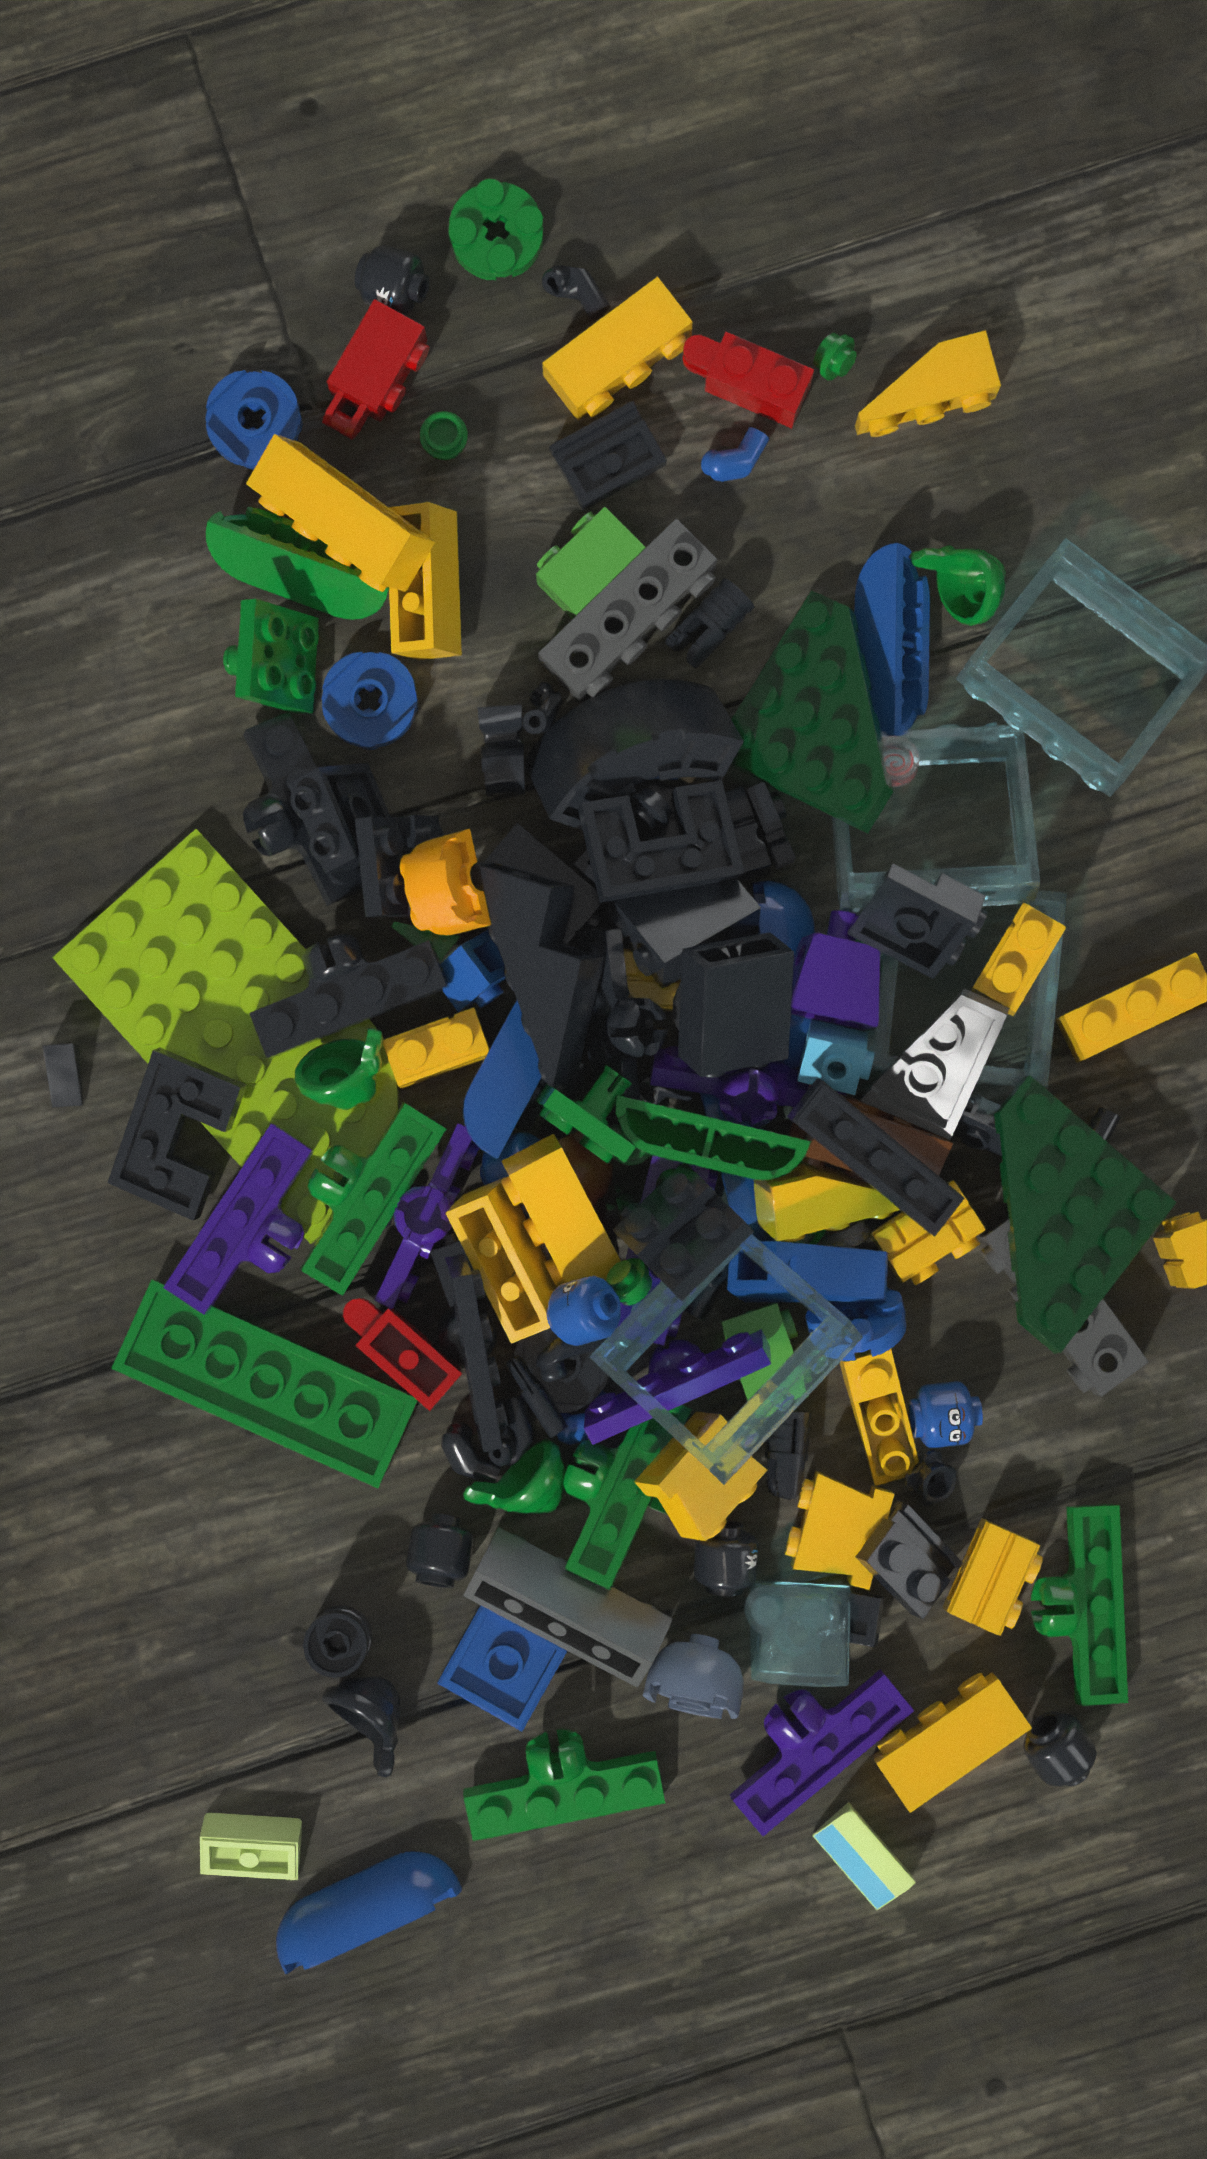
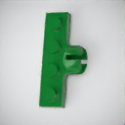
M403 1102L377 1145L368 1156H358L342 1145H335L328 1149L320 1160L343 1176L337 1182L317 1169H314L308 1183L310 1194L328 1205L332 1210V1215L299 1269L343 1296L392 1218L400 1197L410 1189L446 1131V1128Z
M680 1405L629 1428L623 1443L618 1448H608L599 1443L592 1445L590 1440L583 1441L577 1447L573 1454L575 1457L574 1462L596 1474L593 1475L578 1467L568 1465L564 1475L563 1485L566 1493L586 1502L590 1507L589 1517L566 1564L565 1569L611 1591L653 1499L651 1496H646L634 1481L686 1424L692 1409Z
M1120 1505L1066 1506L1068 1571L1061 1577L1039 1578L1034 1583L1031 1591V1601H1042V1605H1055V1608L1031 1610L1033 1623L1036 1630L1044 1636L1070 1637L1073 1647L1075 1704L1089 1706L1128 1703Z
M556 1729L560 1746H558V1752L554 1753L551 1751L547 1731L534 1736L526 1746L528 1774L519 1778L463 1788V1799L472 1839L477 1841L665 1804L656 1751L594 1762L589 1761L586 1757L583 1740L576 1732L570 1729Z

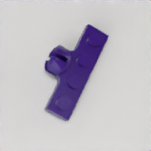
M669 1046L665 1049L660 1048L656 1054L652 1055L650 1064V1085L714 1095L720 1100V1110L728 1122L741 1125L742 1121H749V1127L757 1129L766 1126L776 1117L778 1105L795 1107L809 1086L807 1083L797 1081L799 1069L789 1068L786 1064L778 1061L770 1062L763 1068L746 1067L727 1071L720 1077H701L678 1057V1046ZM836 1091L839 1094L847 1096V1094L844 1092Z
M271 1123L163 1288L203 1315H206L238 1266L244 1261L253 1263L266 1273H276L282 1270L290 1261L291 1256L269 1241L273 1238L291 1250L293 1248L298 1249L304 1235L303 1227L284 1214L280 1206L282 1199L314 1150Z
M457 1124L428 1186L413 1187L403 1193L397 1208L394 1210L395 1226L403 1240L374 1300L391 1309L396 1308L399 1300L406 1304L408 1303L419 1280L418 1276L412 1274L419 1257L421 1256L428 1260L431 1255L430 1251H433L436 1242L443 1239L451 1229L452 1225L445 1212L456 1202L461 1190L453 1185L461 1168L470 1171L480 1151V1148L468 1134L466 1126Z
M762 1329L750 1335L748 1332L733 1335L722 1344L721 1348L708 1354H704L698 1346L688 1341L676 1339L669 1341L668 1349H664L662 1345L655 1348L649 1359L648 1374L637 1380L633 1388L618 1395L613 1392L603 1394L593 1400L589 1408L585 1409L584 1430L592 1445L771 1365L770 1345Z
M881 1669L833 1708H823L810 1692L800 1689L783 1697L797 1717L792 1722L777 1704L769 1710L764 1719V1727L767 1734L777 1744L779 1751L773 1759L729 1794L732 1801L762 1836H765L914 1712L911 1705Z

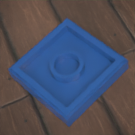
M480 1605L437 1684L522 1732L567 1650Z

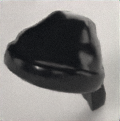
M381 1676L349 1678L335 1686L327 1687L322 1695L323 1702L338 1716L374 1743L373 1765L377 1770V1775L385 1778L391 1776L395 1764L394 1750L398 1744L397 1728L400 1717V1696L395 1686Z

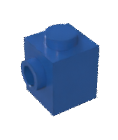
M488 930L460 945L441 963L449 987L442 991L458 1013L475 1002L481 1009L504 992L499 985L506 979L504 973L505 965L499 948L491 939Z

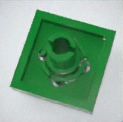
M259 599L241 600L238 646H228L223 655L225 670L228 674L236 676L235 697L296 714L313 713L319 618Z
M606 1065L603 1069L604 1071L582 1102L577 1099L575 1103L555 1088L547 1084L544 1085L534 1099L544 1106L539 1114L541 1117L567 1135L574 1127L584 1135L579 1144L606 1163H609L613 1156L624 1163L627 1161L636 1146L607 1126L609 1122L606 1118L616 1105L617 1095L622 1096L626 1089L632 1085L631 1082L620 1075L618 1076L616 1071ZM618 1076V1078L616 1079V1081L614 1082V1084H613V1085L611 1086V1088L608 1090V1088L610 1087V1085L613 1083V1081L615 1080V1078Z

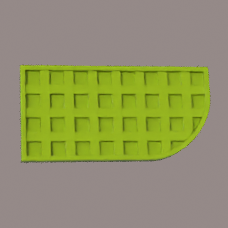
M195 829L52 958L147 1063H149L152 1051L161 1047L247 1084L231 1130L222 1132L202 1123L241 1168L271 1123L314 1150L282 1199L280 1206L284 1214L301 1224L304 1230L303 1236L310 1244H313L331 1219L332 1210L328 1205L310 1194L308 1183L314 1169H317L337 1182L341 1180L342 1174L325 1165L320 1160L332 1146L342 1145L358 1156L364 1157L373 1151L399 1109L398 1085L383 1043L379 1051L382 1066L376 1074V1093L368 1102L359 1103L349 1110L338 1109L328 1104H319L300 1092L295 1083V1069L299 1061L310 1050L321 1044L338 1039H358L365 1042L368 1028L377 1029L370 1019L274 1058H266L249 1013L300 993L309 986L310 978L302 960L306 949L205 837Z

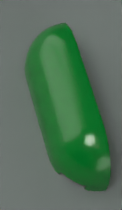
M247 507L246 514L224 517L220 511L211 516L207 521L206 542L212 557L226 573L241 582L332 616L351 620L363 619L373 615L383 606L387 598L389 587L384 592H381L367 585L359 578L362 572L353 564L350 567L343 565L325 553L327 544L319 538L317 541H313L299 534L291 527L294 522L291 519L263 509Z
M617 1095L616 1115L620 1127L626 1138L639 1150L653 1156L748 1179L773 1180L790 1173L803 1161L811 1144V1141Z

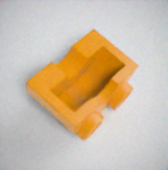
M470 828L427 840L416 845L411 853L402 857L400 872L404 878L405 894L411 907L410 917L417 929L421 931L430 930L439 935H454L491 925L484 891L476 889L470 877L471 867L477 863Z

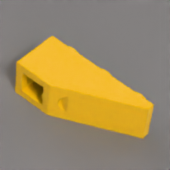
M986 330L939 342L858 413L855 423L857 435L870 432L871 437H880L895 432L899 428L898 424L916 420L918 425H925L944 418V412L963 408V412L970 413L990 406L991 400L996 398L1001 384Z
M804 1161L793 1171L780 1178L765 1181L753 1180L758 1225L776 1241L795 1242L803 1239L805 1234L824 1229L830 1231L842 1230L847 1228L851 1222L867 1218L884 1219L892 1216L894 1211L900 1210L867 1182L856 1180L843 1173L840 1169L828 1166L819 1168Z
M891 1349L872 1357L871 1350L854 1353L856 1361H839L875 1486L905 1478L907 1473L912 1471L915 1465L919 1463Z

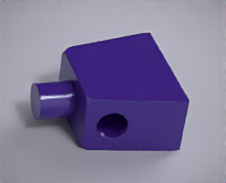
M838 910L831 911L827 935L812 933L802 937L793 963L791 1015L860 1031L878 1027L880 951L867 944L855 942L856 938L847 934L856 914Z

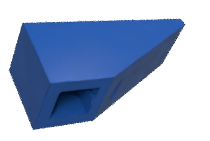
M782 1241L743 1242L729 1255L727 1290L745 1303L886 1301L888 1253L886 1251Z

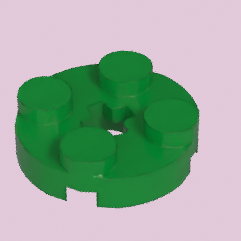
M496 179L483 180L476 187L465 192L454 205L449 220V239L457 261L469 273L485 280H497L496 277H507L509 275L515 277L527 271L537 260L543 246V216L535 200L520 187L507 182H499ZM489 222H504L505 231L509 235L505 239L497 236L493 241L486 238L488 229L485 226Z

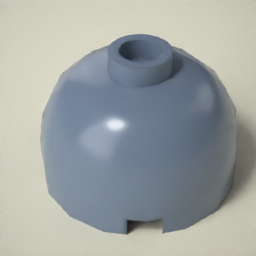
M691 1634L689 1642H674L662 1648L657 1654L646 1678L643 1697L655 1703L657 1694L670 1698L668 1708L710 1718L722 1719L723 1710L727 1709L731 1719H736L739 1716L743 1698L744 1680L741 1668L730 1654L718 1649L719 1640L706 1635Z

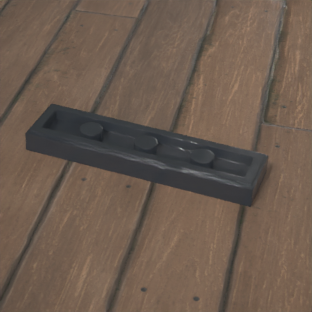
M819 1078L813 1082L787 1116L788 1119L934 1237L965 1199Z

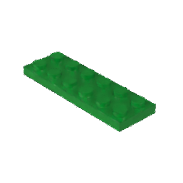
M151 1279L111 1369L377 1489L380 1487L418 1400L403 1390L218 1307L212 1306L208 1314L203 1315L164 1289V1283Z

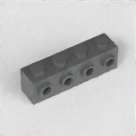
M676 518L538 653L539 662L579 703L588 694L594 697L602 693L614 679L610 673L622 661L630 665L647 648L648 644L644 639L656 628L661 632L665 631L680 616L682 610L678 606L690 594L698 598L714 583L716 577L712 573L716 570L717 558Z
M1008 1216L980 1236L986 1245L980 1252L996 1274L1004 1270L1015 1285L1009 1292L1017 1302L1015 1272L1011 1270L1007 1232H1010ZM1104 1299L1101 1300L1063 1350V1353L1072 1364L1066 1370L1083 1393L1091 1390L1094 1395L1101 1397L1149 1363Z
M498 1527L463 1596L638 1688L652 1666L673 1619L659 1612L654 1606L640 1602L615 1589L614 1586H612L610 1591L567 1571L565 1567L568 1561L565 1559L554 1557L528 1543L523 1537L511 1534Z

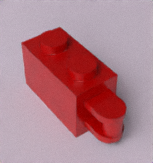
M374 299L327 380L330 393L334 398L325 412L322 423L353 440L360 432L368 416L381 422L387 411L394 413L405 395L406 387L403 386V383L411 369L417 372L429 353L430 346L426 344L428 340L425 327ZM345 404L357 409L353 418L341 412Z
M725 332L721 343L702 335H693L685 341L683 346V364L689 371L706 378L705 392L791 429L793 428L811 387L814 369L728 332Z
M364 1298L353 1299L345 1305L343 1310L345 1322L362 1336V1339L355 1346L429 1411L465 1372L395 1309L388 1308L383 1313L373 1303Z

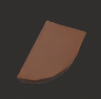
M578 1131L558 1140L591 1205L595 1209L598 1199L603 1198L609 1191V1185L612 1184L614 1166L612 1159L609 1163H606L579 1144L584 1135Z

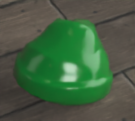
M952 545L939 549L924 548L911 553L910 560L913 566L937 571L936 579L940 599L946 610L955 620L961 624L973 626L985 623L994 616L1005 594L1006 575L1004 565L995 556L980 549H955Z
M368 1028L365 1042L358 1039H338L321 1044L310 1050L299 1061L295 1069V1083L300 1092L319 1104H328L343 1110H349L359 1103L370 1101L376 1093V1074L382 1066L379 1053L383 1043L382 1032L377 1029Z
M547 1439L537 1442L526 1450L517 1463L510 1466L497 1483L474 1482L471 1486H467L463 1493L464 1499L474 1504H488L495 1509L502 1508L509 1512L543 1514L554 1511L562 1499L565 1475L559 1446Z

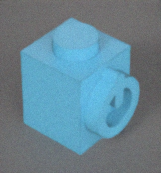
M811 1019L799 1063L797 1081L812 1085L819 1078L836 1091L855 1095L859 1078L869 1079L875 1052L867 1050L868 1033Z

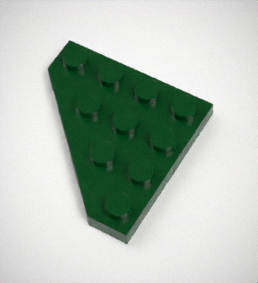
M811 590L731 719L744 742L730 766L868 834L894 791L890 774L886 771L882 752L884 745L878 717L872 706L869 692L872 689L865 656L860 650L857 632H859L857 619L848 606Z
M1027 1075L1021 1079L998 1108L994 1118L996 1134H1000L1003 1162L1000 1163L1004 1203L1008 1205L1010 1232H1007L1011 1270L1015 1272L1018 1301L1015 1302L1017 1322L1050 1351L1057 1354L1065 1349L1177 1202L1031 1075Z

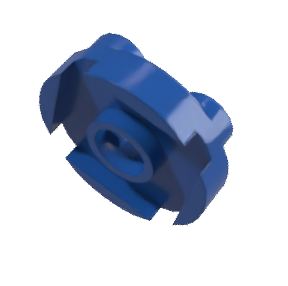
M245 370L233 372L219 381L208 396L205 417L207 434L215 449L233 464L254 470L274 434L298 441L299 433L302 431L303 426L299 403L291 387L279 376L267 371H262V373L255 371L246 373ZM248 408L254 413L260 409L265 411L262 417L264 424L259 429L254 427L245 429L242 427L246 422L243 412Z
M381 652L351 653L336 662L324 679L321 698L323 715L332 731L346 743L366 750H375L399 740L411 727L419 705L416 687L408 669L395 657ZM365 688L370 693L376 689L381 691L382 695L378 699L381 706L375 711L370 708L365 711L360 710L358 706L362 700L358 694L361 690Z
M888 1287L886 1301L817 1302L807 1311L805 1317L816 1350L821 1355L837 1361H856L854 1353L871 1350L872 1357L880 1355L894 1347L902 1339L907 1326L902 1296L899 1292Z

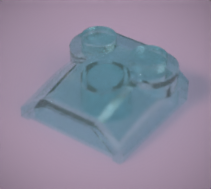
M756 1580L751 1585V1591L745 1603V1616L750 1625L751 1679L782 1685L811 1687L848 1686L850 1586Z

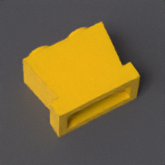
M695 1412L634 1481L646 1496L659 1499L678 1533L684 1538L707 1541L709 1538L717 1535L725 1527L727 1516L739 1503L752 1496L757 1489V1482L767 1471L765 1467L727 1436L732 1427L721 1414Z
M815 1470L813 1480L804 1479L797 1507L805 1510L800 1528L791 1527L785 1555L792 1557L790 1565L795 1570L848 1575L847 1581L850 1585L870 1590L873 1575L855 1556L883 1518L888 1519L894 1493L891 1490L871 1485L870 1493L867 1494Z

